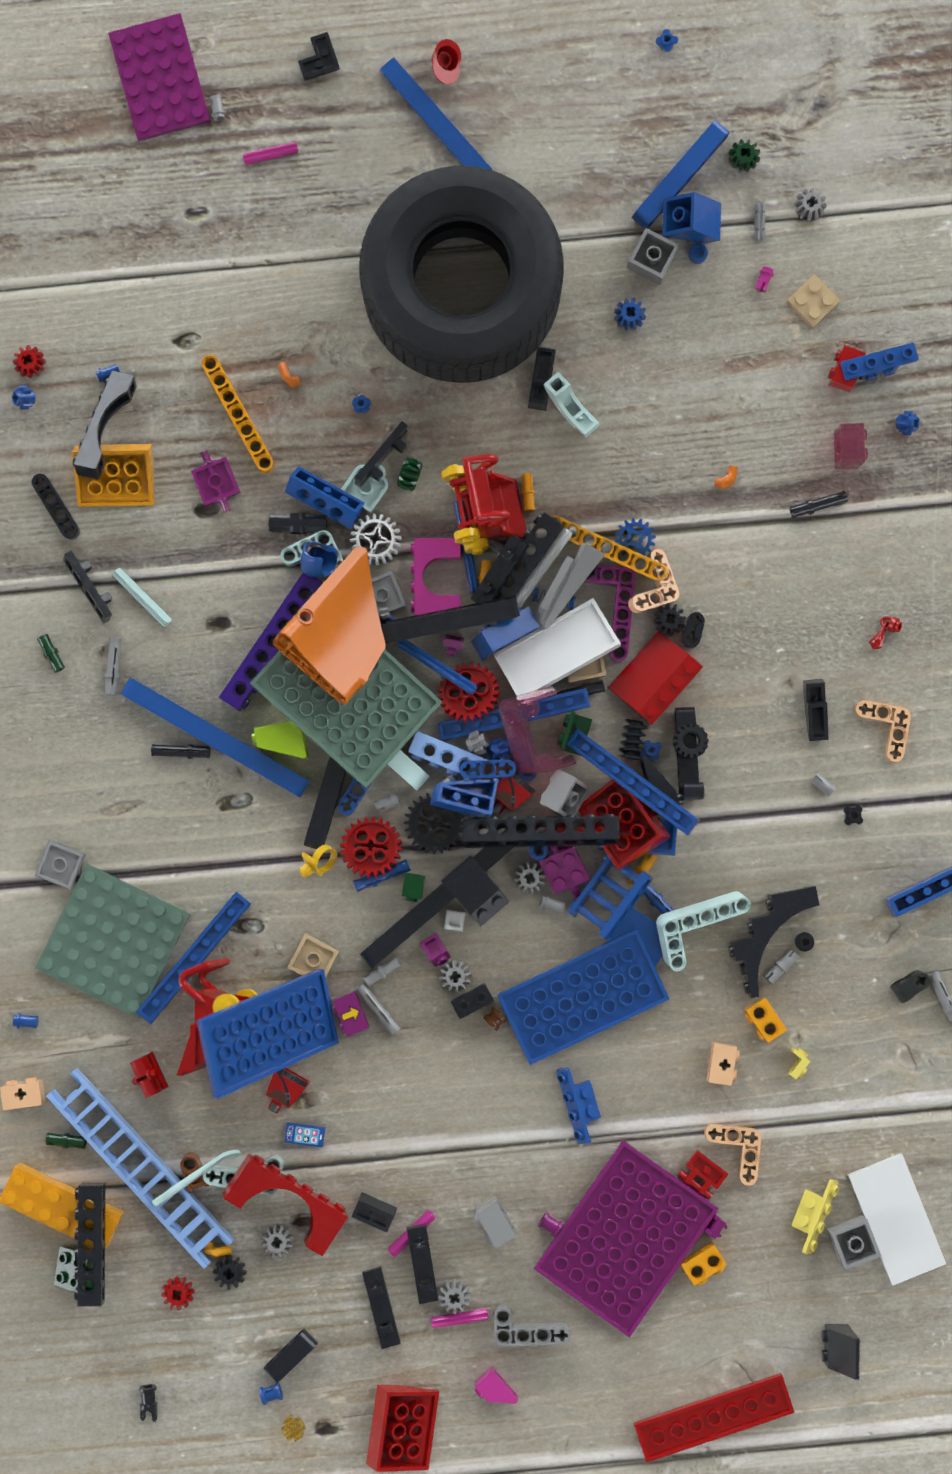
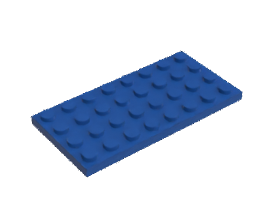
M637 929L497 994L529 1065L670 999Z
M317 969L197 1020L213 1098L218 1099L339 1043L324 969Z

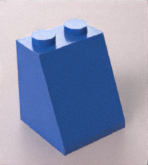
M696 192L664 199L663 237L702 244L720 241V202Z

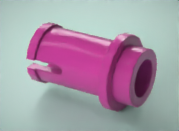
M765 266L760 269V276L755 286L757 291L760 289V292L766 293L769 281L774 276L773 269Z

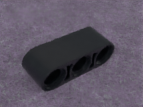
M304 1328L263 1369L278 1383L316 1347L318 1342Z

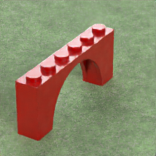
M248 1153L223 1191L224 1200L241 1209L250 1198L266 1190L285 1189L296 1193L307 1203L311 1215L310 1227L304 1243L308 1249L323 1257L348 1218L345 1211L346 1208L337 1202L333 1204L322 1193L316 1194L309 1185L305 1183L301 1185L294 1176L290 1174L284 1175L277 1166L273 1164L267 1165L260 1156L256 1154L252 1156Z

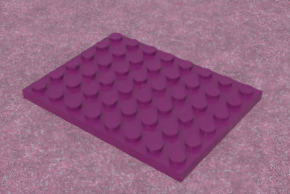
M622 1140L565 1221L558 1234L534 1266V1270L630 1338L719 1208L632 1145Z

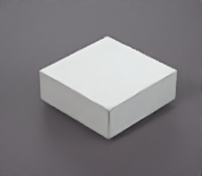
M446 910L444 929L463 932L466 912Z

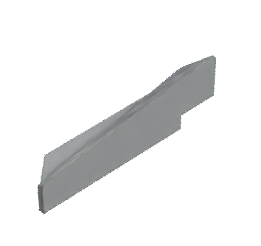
M583 542L575 559L569 556L566 557L539 606L536 616L539 625L549 628L603 558L604 554Z

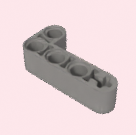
M498 1305L494 1310L495 1341L499 1346L564 1345L571 1339L570 1328L564 1322L512 1324L511 1309L507 1305ZM506 1312L508 1317L500 1319L497 1316L498 1313ZM540 1330H545L548 1334L546 1337L540 1338L537 1333ZM551 1330L554 1332V1337H551ZM560 1330H564L563 1337L559 1335ZM505 1331L509 1336L506 1339H501L498 1337V1334ZM520 1331H526L528 1333V1336L526 1338H520L518 1337V1333Z

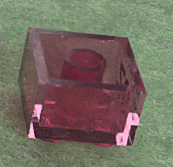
M864 423L840 424L833 432L835 469H858L865 462V459L868 458V449L865 448L864 440H867V429H864Z

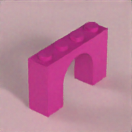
M414 538V544H411V555H414V563H411V574H414V581H411V593H414V600H411V612L419 615L461 606V595H436L427 590L423 583V573L432 562L438 560H461L460 544L455 543L454 538Z

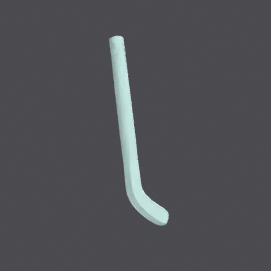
M230 1150L220 1154L152 1200V1203L155 1207L159 1206L222 1160L238 1157L241 1154L240 1151Z

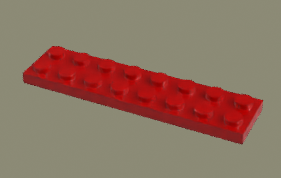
M779 1373L634 1422V1426L646 1463L793 1414L795 1411L783 1375Z

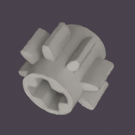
M478 730L469 733L470 736L466 740V745L470 753H477L478 756L486 753V747L489 746L486 734H481Z

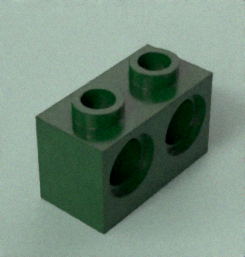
M405 873L402 896L405 897V901L417 902V899H422L425 875Z

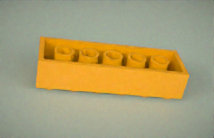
M21 1162L17 1164L0 1196V1203L75 1238V1229L78 1228V1220H75V1209L78 1208V1200H75L76 1188ZM86 1200V1206L91 1209L94 1208L93 1201ZM107 1203L105 1250L109 1247L125 1213ZM86 1220V1226L94 1228L93 1221ZM91 1240L85 1241V1244L94 1247V1243Z

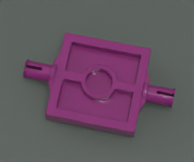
M208 450L204 451L205 455L202 451L200 454L204 463L199 468L191 470L203 503L205 507L220 503L224 513H227V510L231 511L227 500L241 493L227 457L211 460Z
M549 846L552 852L544 859L539 860V863L554 894L571 890L574 899H578L581 893L577 886L589 881L590 876L576 847L558 848V846Z

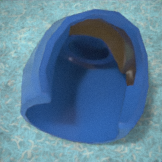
M318 542L306 543L301 555L302 572L316 578L330 576L337 565L336 548Z

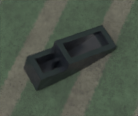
M537 348L528 408L547 410L549 395L544 387V383L552 377L556 354L555 349Z
M823 679L803 680L809 741L829 740L825 682Z

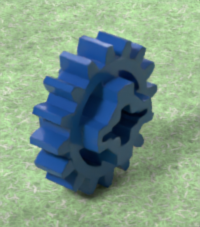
M632 518L631 523L625 520L624 527L618 526L621 531L615 532L619 539H615L614 542L627 548L630 546L635 547L637 552L646 556V551L652 552L649 547L655 546L652 539H655L656 535H651L654 529L647 528L649 526L648 522L643 525L642 519L635 522V519ZM633 527H641L644 530L639 532L634 530ZM627 530V539L622 541L623 534ZM634 534L640 536L637 544L630 542ZM648 537L647 545L643 547V540ZM622 551L621 555L624 556L628 552Z

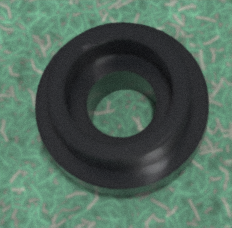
M807 932L799 933L795 938V945L800 951H809L814 946V938ZM804 938L808 940V944L805 946L802 945Z

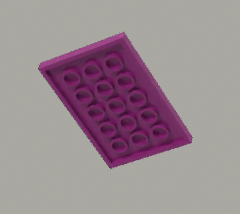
M181 13L108 33L138 142L211 122Z

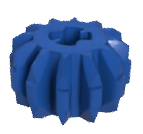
M625 298L624 304L622 302L618 303V308L614 310L616 314L614 320L620 321L619 327L626 325L625 330L628 331L629 326H631L634 331L636 330V325L642 326L641 320L646 319V316L643 314L646 308H640L642 305L641 301L635 304V298H632L631 302ZM627 312H628V313H630V312L634 313V314H633V317H632L631 315H630V317H628V316H627Z

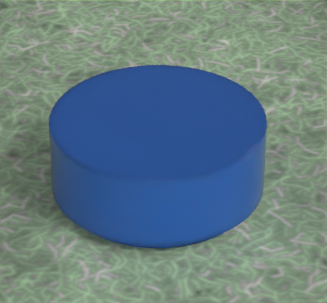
M700 243L691 246L688 253L690 261L695 264L703 263L708 256L707 248Z

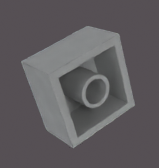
M645 228L628 261L627 268L660 285L680 245Z
M557 769L551 776L550 783L542 793L539 803L562 817L576 815L590 787L577 778Z
M497 1196L476 1207L475 1220L480 1228L484 1227L485 1238L489 1245L493 1244L497 1249L516 1237V1229Z
M863 1215L827 1228L840 1265L844 1270L882 1257L869 1222Z

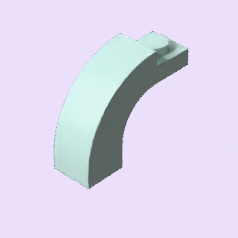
M559 372L544 383V387L554 405L573 428H576L585 438L600 426L599 422L577 399L571 384Z

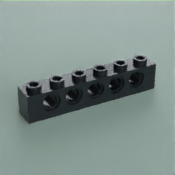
M546 512L543 515L538 514L533 522L535 524L533 529H528L522 537L528 545L533 544L536 551L533 555H529L527 552L524 553L520 559L525 564L524 569L518 571L515 568L510 575L513 578V584L510 587L504 584L500 590L502 598L516 596L564 528L563 524ZM540 528H544L547 532V536L544 539H539L537 536V531Z
M82 1182L75 1190V1200H78V1208L75 1209V1220H78V1228L75 1229V1240H78V1248L75 1249V1260H78V1268H75L74 1278L78 1280V1286L75 1288L74 1299L77 1300V1307L102 1306L105 1302L106 1182ZM86 1200H92L94 1208H88ZM86 1220L93 1221L94 1228H88L85 1223ZM91 1240L94 1243V1248H88L85 1241ZM91 1260L94 1268H88L85 1261ZM85 1280H91L94 1288H88Z

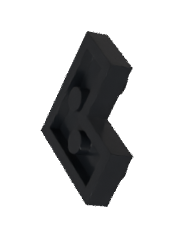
M328 32L310 37L315 55L298 61L304 81L340 70Z

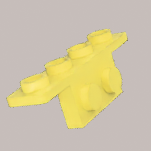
M829 1180L823 1196L807 1189L804 1191L791 1225L808 1234L802 1250L804 1254H812L817 1248V1238L824 1230L826 1215L828 1216L831 1212L832 1199L836 1197L839 1191V1181Z

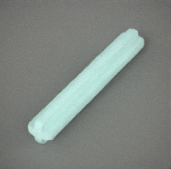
M121 568L113 572V577L163 627L170 624L172 619Z

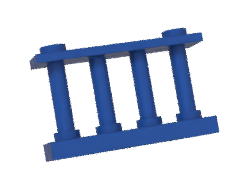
M606 854L603 858V864L581 895L570 904L568 913L574 917L580 913L600 928L599 935L609 941L653 878L645 871L642 874H637L625 866L619 871L632 879L634 885L630 890L624 889L606 876L612 866L615 867ZM600 882H603L622 896L623 900L619 906H615L594 891ZM589 898H592L611 912L612 916L608 921L604 922L583 907Z

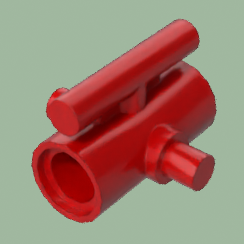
M153 1052L130 1062L135 1074L132 1083L140 1085L145 1098L151 1097L169 1087Z

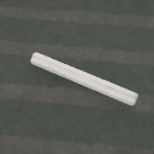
M562 529L516 594L518 608L522 607L572 537V532L568 529Z

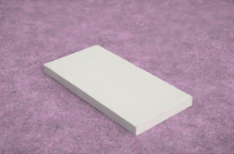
M594 598L555 619L549 628L541 627L493 655L519 701L522 702L621 646V643Z
M897 1154L847 1174L863 1216L869 1222L882 1256L880 1257L892 1286L946 1265L903 1154Z

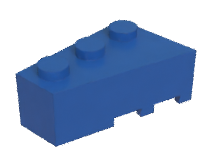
M521 607L518 608L519 617L497 621V624L493 626L487 624L480 629L481 632L471 643L482 661L487 659L489 655L498 652L540 627L529 607L523 610Z
M499 778L440 782L433 788L430 805L486 819L492 815Z

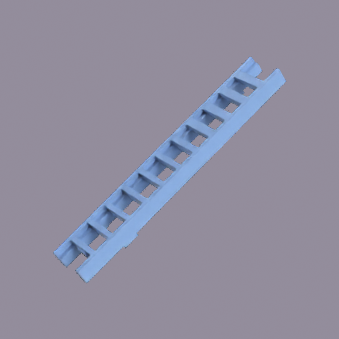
M78 1068L74 1069L70 1075L81 1087L78 1090L76 1088L67 1096V1100L55 1089L48 1093L46 1097L204 1269L212 1260L202 1249L217 1235L227 1246L233 1242L234 1238L197 1197L188 1191L187 1187L178 1192L185 1201L171 1214L162 1207L170 1198L159 1206H154L152 1200L155 1198L149 1190L161 1178L164 1177L172 1186L181 1180ZM85 1090L94 1101L78 1115L69 1104ZM99 1105L107 1116L91 1129L83 1118ZM111 1119L120 1130L108 1142L104 1143L96 1132ZM124 1133L133 1145L118 1158L108 1147ZM138 1148L146 1159L133 1172H130L122 1161ZM151 1162L159 1173L143 1186L135 1175ZM191 1206L198 1215L183 1229L175 1220ZM205 1221L211 1230L196 1243L189 1234Z

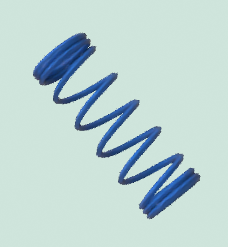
M535 587L532 602H535L536 600V602L538 603L541 599L543 592L545 597V589H543L538 600L539 588ZM576 596L571 598L569 607L567 603V610L569 608L573 610Z

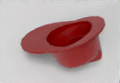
M450 39L441 40L436 45L431 60L434 75L443 84L450 85L455 83L460 71L461 51L457 43Z

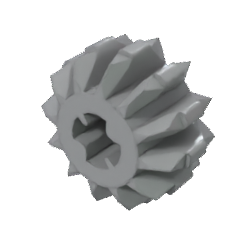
M811 188L810 192L804 189L802 194L797 195V201H795L794 206L797 207L795 213H801L800 219H803L805 216L807 217V222H809L811 218L816 221L819 216H823L827 204L824 203L826 196L820 197L821 190L814 193V188Z
M526 862L527 869L519 865L522 873L514 872L520 878H514L513 881L521 882L516 888L520 889L522 886H525L522 891L524 894L527 888L530 889L531 895L534 893L533 887L538 892L541 891L537 886L538 883L543 886L545 885V882L539 880L540 878H546V875L538 874L543 869L540 867L536 871L537 863H534L531 869L529 862ZM533 873L532 877L535 878L533 883L532 881H530L531 884L526 883L527 879L524 878L526 874Z
M452 960V967L446 962L444 965L448 970L440 969V972L446 974V976H440L439 980H446L442 984L443 988L448 984L450 985L448 992H451L452 988L455 987L456 993H459L458 986L466 990L463 982L471 983L465 977L472 976V973L464 972L468 970L469 966L466 965L462 969L463 961H459L458 966H455V960ZM453 971L461 974L458 981H453L454 978L451 980L450 976L453 975Z
M273 1224L272 1229L267 1227V1234H263L261 1237L263 1240H266L261 1243V1246H268L264 1252L267 1254L269 1251H272V1258H274L276 1253H278L279 1258H282L283 1252L288 1255L290 1252L288 1248H293L294 1246L290 1242L294 1240V1236H288L291 1229L289 1228L284 1231L283 1224L280 1226V1229H278L276 1224ZM276 1237H279L278 1240H282L280 1245H277V1242L274 1243Z
M453 1279L452 1285L446 1281V1288L440 1287V1292L443 1294H439L438 1299L443 1300L440 1303L441 1307L447 1305L446 1312H449L451 1308H453L454 1314L457 1313V1308L463 1312V1305H470L467 1299L471 1298V1294L466 1293L469 1291V1287H463V1281L456 1285V1279ZM457 1293L458 1298L452 1300L451 1295Z

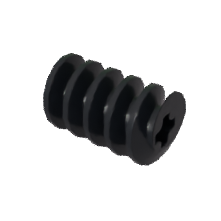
M625 719L629 725H624L623 729L628 732L622 733L626 740L620 741V744L625 747L619 748L623 755H618L617 757L639 760L642 757L637 752H643V749L638 746L645 744L640 737H646L642 730L648 729V727L641 721Z

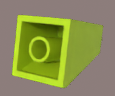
M291 721L254 728V733H251L253 744L260 749L305 760L310 759L306 735Z

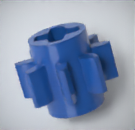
M27 385L19 386L12 392V402L14 405L19 406L20 410L29 409L36 401L35 392L32 389H28Z
M904 411V414H900L896 419V428L899 429V432H902V435H911L912 432L918 430L920 425L919 417H917V414H913V411Z
M499 737L489 742L490 746L487 747V754L490 759L505 760L509 758L507 754L510 753L511 749L506 740L501 741Z

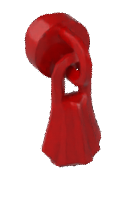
M884 616L880 620L882 628L869 641L871 648L880 649L882 647L887 629L892 633H898L901 630L903 623L899 618Z

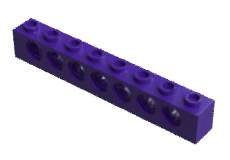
M304 573L301 574L220 694V699L238 711L247 708L251 701L249 697L252 693H257V690L249 684L253 679L248 678V671L256 669L258 675L278 653L279 650L276 647L269 645V640L276 637L281 631L280 624L282 622H289L295 616L290 613V609L293 606L301 608L309 600V598H301L302 591H311V597L323 584L322 581L316 577H310ZM261 653H267L268 659L264 663H260L258 660ZM239 685L246 686V692L242 695L237 693Z

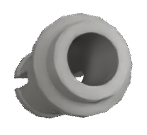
M213 95L209 98L212 107L211 117L214 118V121H223L226 112L223 110L222 97L220 95Z
M820 773L811 781L824 793V796L827 795L829 797L836 789L834 783L828 782Z
M392 793L389 797L375 801V806L379 813L392 807L397 808V805H400L397 794L393 795Z
M542 896L539 907L543 908V910L548 909L562 914L565 902L551 899L549 896Z

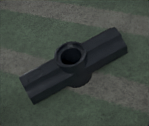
M305 513L269 515V532H289L290 534L302 535L306 534V532L327 531V516L307 515Z

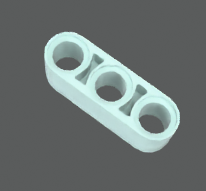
M401 750L388 763L394 771L417 791L430 777Z

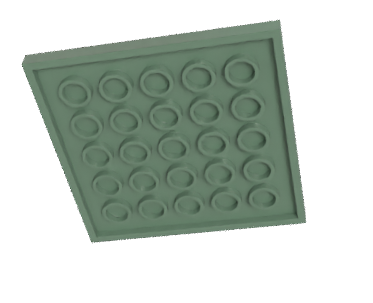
M86 864L35 969L139 1019L141 1016L136 1011L154 991L191 913L92 865Z

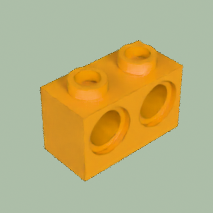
M760 997L744 1008L746 1012L744 1017L750 1025H755L757 1028L755 1033L761 1041L765 1040L769 1043L787 1031L765 997ZM761 1007L763 1014L761 1017L756 1018L754 1010ZM767 1024H773L774 1030L770 1034L765 1032Z
M713 1241L685 1258L681 1266L693 1285L696 1286L698 1284L700 1286L706 1283L711 1275H718L723 1272L727 1264ZM717 1256L716 1263L709 1264V1257ZM695 1266L701 1267V1271L697 1275L691 1273L692 1268Z

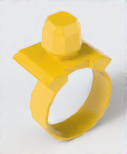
M322 845L314 852L312 857L307 853H302L305 863L299 869L300 875L305 878L314 872L322 876L324 872L329 871L334 866L337 860V851L329 845ZM331 850L328 862L324 866L317 868L321 855L325 851Z

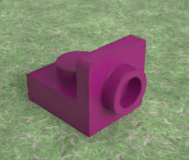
M437 933L420 942L427 957L435 967L445 964L451 958Z

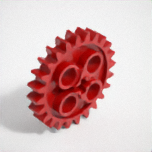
M463 662L462 668H459L456 664L455 671L465 678L471 677L470 681L477 686L476 691L473 695L465 693L463 689L445 678L446 681L439 682L442 687L438 688V692L441 693L438 695V699L442 701L440 705L445 707L444 712L446 714L449 713L451 719L456 716L457 722L463 718L464 722L467 723L468 719L471 718L472 722L475 723V717L482 720V714L489 716L488 709L495 710L492 704H498L495 698L500 696L499 692L496 691L500 689L499 685L496 684L498 680L496 677H493L492 671L488 672L487 666L481 669L480 663L474 667L473 662H470L469 666H466L465 662ZM486 687L484 692H478L479 688ZM455 692L460 693L456 698L451 697ZM475 702L473 707H466L468 703Z
M375 816L372 817L371 821H368V818L365 817L363 823L357 819L358 825L355 826L351 823L352 830L345 829L348 836L341 837L345 841V843H340V847L344 848V850L340 851V854L345 856L342 860L344 863L348 862L346 865L348 869L353 867V874L359 871L361 878L364 873L367 874L368 879H370L371 874L378 878V873L380 872L385 876L384 870L387 869L391 872V864L397 866L395 859H401V856L397 853L403 851L402 847L398 846L402 844V840L397 839L400 837L399 832L394 833L396 830L395 826L389 828V821L383 824V818L376 822ZM361 834L367 835V839L364 841H359L358 837ZM380 835L387 837L384 842H378L377 838ZM371 844H374L372 851H369L368 848L371 846ZM358 853L366 854L364 859H356ZM378 854L385 855L382 861L375 860Z

